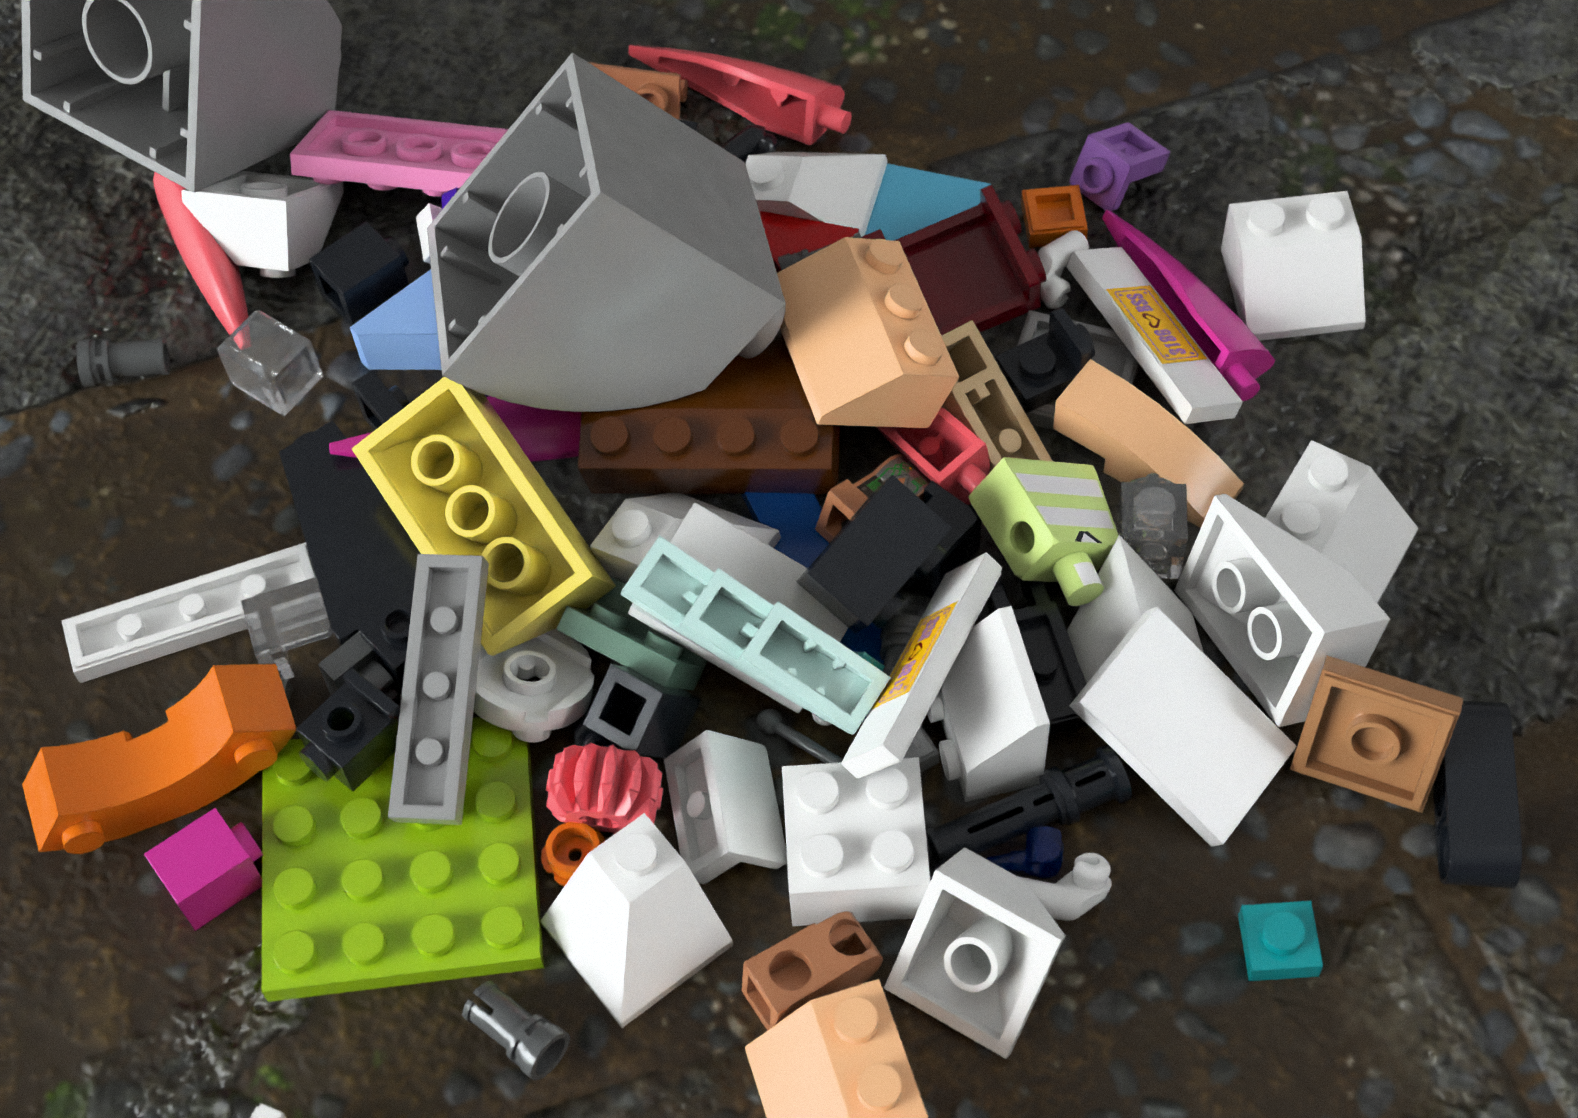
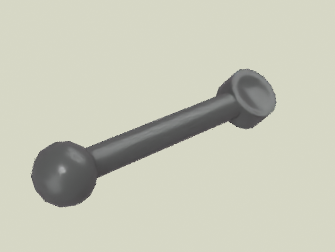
M765 709L758 714L757 726L762 733H776L823 763L842 762V758L782 722L781 715L777 710Z

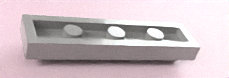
M418 554L388 811V818L394 822L462 825L489 563L483 556Z

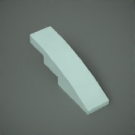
M660 535L621 591L622 596L678 633L788 700L851 735L855 734L891 678L779 601L772 605L718 568L716 572H713Z

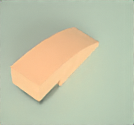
M1091 359L1056 400L1054 430L1105 458L1103 473L1199 528L1202 527L1215 495L1227 494L1236 499L1243 489L1244 483L1187 426L1125 379Z

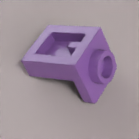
M1129 122L1087 136L1069 182L1070 185H1079L1080 192L1105 211H1114L1119 208L1129 183L1162 172L1171 152Z

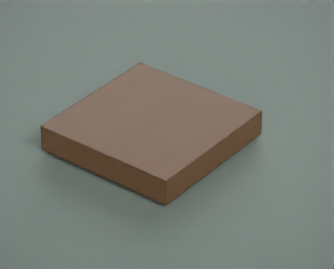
M1327 655L1290 770L1423 813L1459 718L1464 698Z

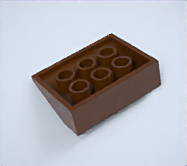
M779 329L773 341L764 351L749 359L737 355L703 391L676 400L641 408L582 412L578 470L590 492L594 494H744L745 492L828 494L831 488L838 485L840 425L817 424Z

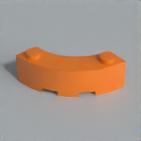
M213 665L197 687L175 705L165 710L168 718L167 723L139 737L133 738L131 733L123 730L80 743L41 747L22 784L39 852L65 850L70 854H85L101 847L104 842L117 840L192 813L218 800L239 787L259 771L273 765L278 758L277 754L296 732V724L277 665Z

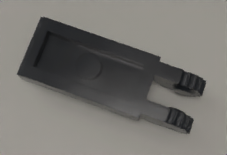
M1000 578L986 601L989 614L999 608L1010 606L1005 587L1001 583ZM1020 579L1021 590L1027 599L1029 607L1013 610L1050 722L1049 735L1087 726L1088 724L1069 706L1085 687L1086 681L1056 600H1050L1043 581H1023Z

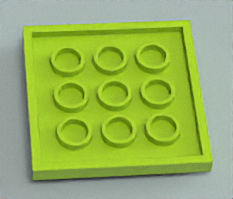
M481 717L473 718L462 825L394 822L388 818L395 752L354 792L335 776L327 782L319 778L299 756V752L304 748L301 739L289 740L285 747L277 754L276 762L262 770V993L268 1002L544 968L530 742L518 739L512 730L495 726Z

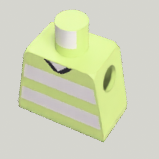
M1003 457L970 493L968 498L1010 568L1023 581L1058 582L1068 604L1071 606H1080L1095 600L1104 590V586L1096 571L1103 565L1119 535L1094 466Z

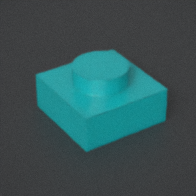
M1311 901L1241 905L1238 919L1249 981L1319 977L1323 968Z

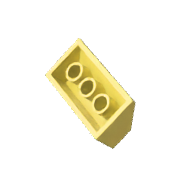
M443 377L351 448L421 554L483 556L489 563L481 644L488 655H497L556 629L567 606L587 609L616 587L484 394Z

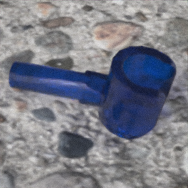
M1052 827L1031 828L1027 831L1025 851H1011L1008 854L987 857L985 859L1007 871L1025 870L1026 873L1035 877L1050 878L1055 876L1062 867L1064 844L1061 842L1062 835L1058 829Z

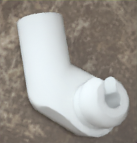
M1077 230L1066 233L1043 246L1038 251V256L1043 264L1047 281L1041 284V302L1050 309L1060 308L1068 300V296L1065 293L1071 291L1070 284L1060 277L1064 268L1067 267L1072 252L1074 250L1089 249L1086 237Z
M1084 853L1075 859L1073 870L1055 884L1019 877L1026 881L1052 918L1064 921L1075 920L1106 898L1112 885L1109 878L1111 869L1108 861L1095 853Z

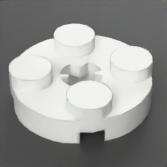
M554 629L494 656L488 655L481 644L474 712L495 726L512 730L513 734L522 741L532 743L544 741L549 738L552 730L561 729L574 723L587 711L591 703L594 675L590 670L592 659L588 651L578 641ZM535 676L540 678L539 681H533V682L521 680V679L527 680V679L533 678V677H535Z

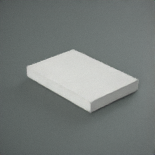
M693 503L670 543L713 572H716L718 568L772 605L779 601L840 643L848 627L796 582L807 570L805 566L699 504ZM632 603L628 611L630 616L799 714L802 710L801 706L734 668Z
M1158 606L1145 611L1069 705L1211 847L1223 845L1297 747Z

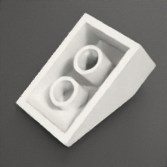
M1227 494L1214 496L1174 590L1278 727L1306 721L1327 655L1366 667L1390 621L1388 615L1352 572Z

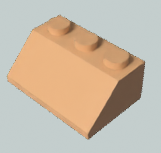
M844 237L777 272L786 303L785 315L780 330L817 424L929 428L959 379V375L900 241Z
M879 979L810 1000L745 1046L746 1055L766 1118H928Z

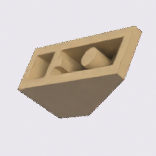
M973 320L942 335V339L959 375V379L942 407L986 443L990 458V472L1003 457L1052 461Z

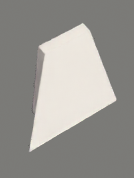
M1119 535L1098 572V576L1104 586L1102 594L1095 600L1080 605L1067 629L1086 684L1145 611L1157 606L1203 652L1192 612Z

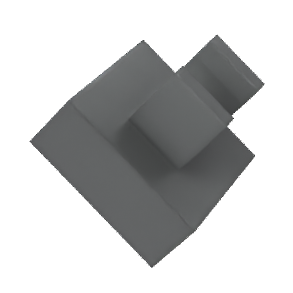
M359 632L318 664L331 695L345 683L342 676L353 668L392 701L395 702L400 698L399 693L391 686L394 683V679L386 671L382 658L363 640Z

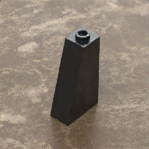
M332 420L315 431L301 435L293 444L279 451L330 624L340 647L359 632L357 627L360 622L402 590H410L413 593L417 556L421 553L358 458L330 454L329 443L347 439Z

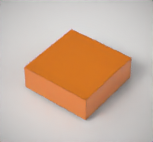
M1079 185L1022 190L1021 207L1029 248L1043 247L1072 230L1081 232L1087 239L1088 227Z

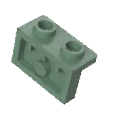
M611 578L616 587L598 599L597 602H594L591 610L571 606L566 607L556 628L557 631L664 687L686 690L695 689L707 660L630 616L628 611L633 602L621 595L626 582L617 578Z

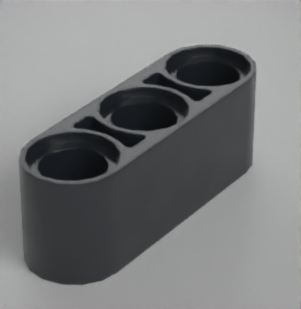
M1463 701L1459 718L1433 784L1439 878L1442 884L1514 889L1517 887L1520 879L1522 841L1510 708L1506 703Z

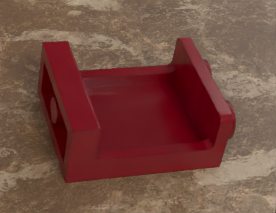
M992 185L980 189V203L977 206L894 240L900 241L941 336L971 320L975 323L978 331L983 332L1028 313L1029 310L1033 311L1041 307V284L1047 281L1043 264L1033 248L1025 251L1017 235L1022 232V228L1015 208L1009 200L1000 202ZM881 229L861 237L865 239H885Z

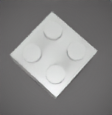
M919 757L903 758L899 763L859 779L848 771L841 762L782 766L792 926L818 924L833 915L845 911L852 912L858 922L915 918L930 884Z

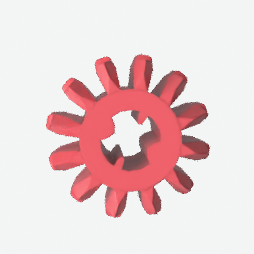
M589 743L585 747L571 745L564 748L563 752L555 755L553 769H549L546 791L549 794L546 807L552 811V815L560 822L585 823L599 832L616 834L644 813L654 824L656 812L661 808L663 788H661L662 772L658 769V764L650 757L640 756L635 750L625 751L617 749L614 745L604 747Z

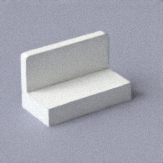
M706 730L664 759L680 856L686 862L698 883H708L739 862L771 869H779L787 864V850L767 749L764 745Z

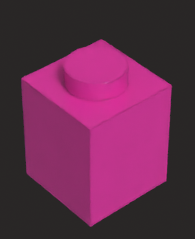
M216 808L144 853L195 931L262 887V877L253 864L254 861L263 856L262 851L242 822L229 828Z

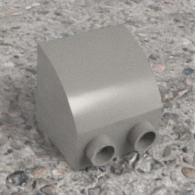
M21 0L23 101L193 193L300 143L328 110L336 111L338 73L341 63L342 25L327 0Z
M573 52L427 227L442 376L478 393L510 403L549 410L600 412L641 408L676 400L705 390L737 355L749 359L760 354L773 341L784 319L785 298L745 162Z

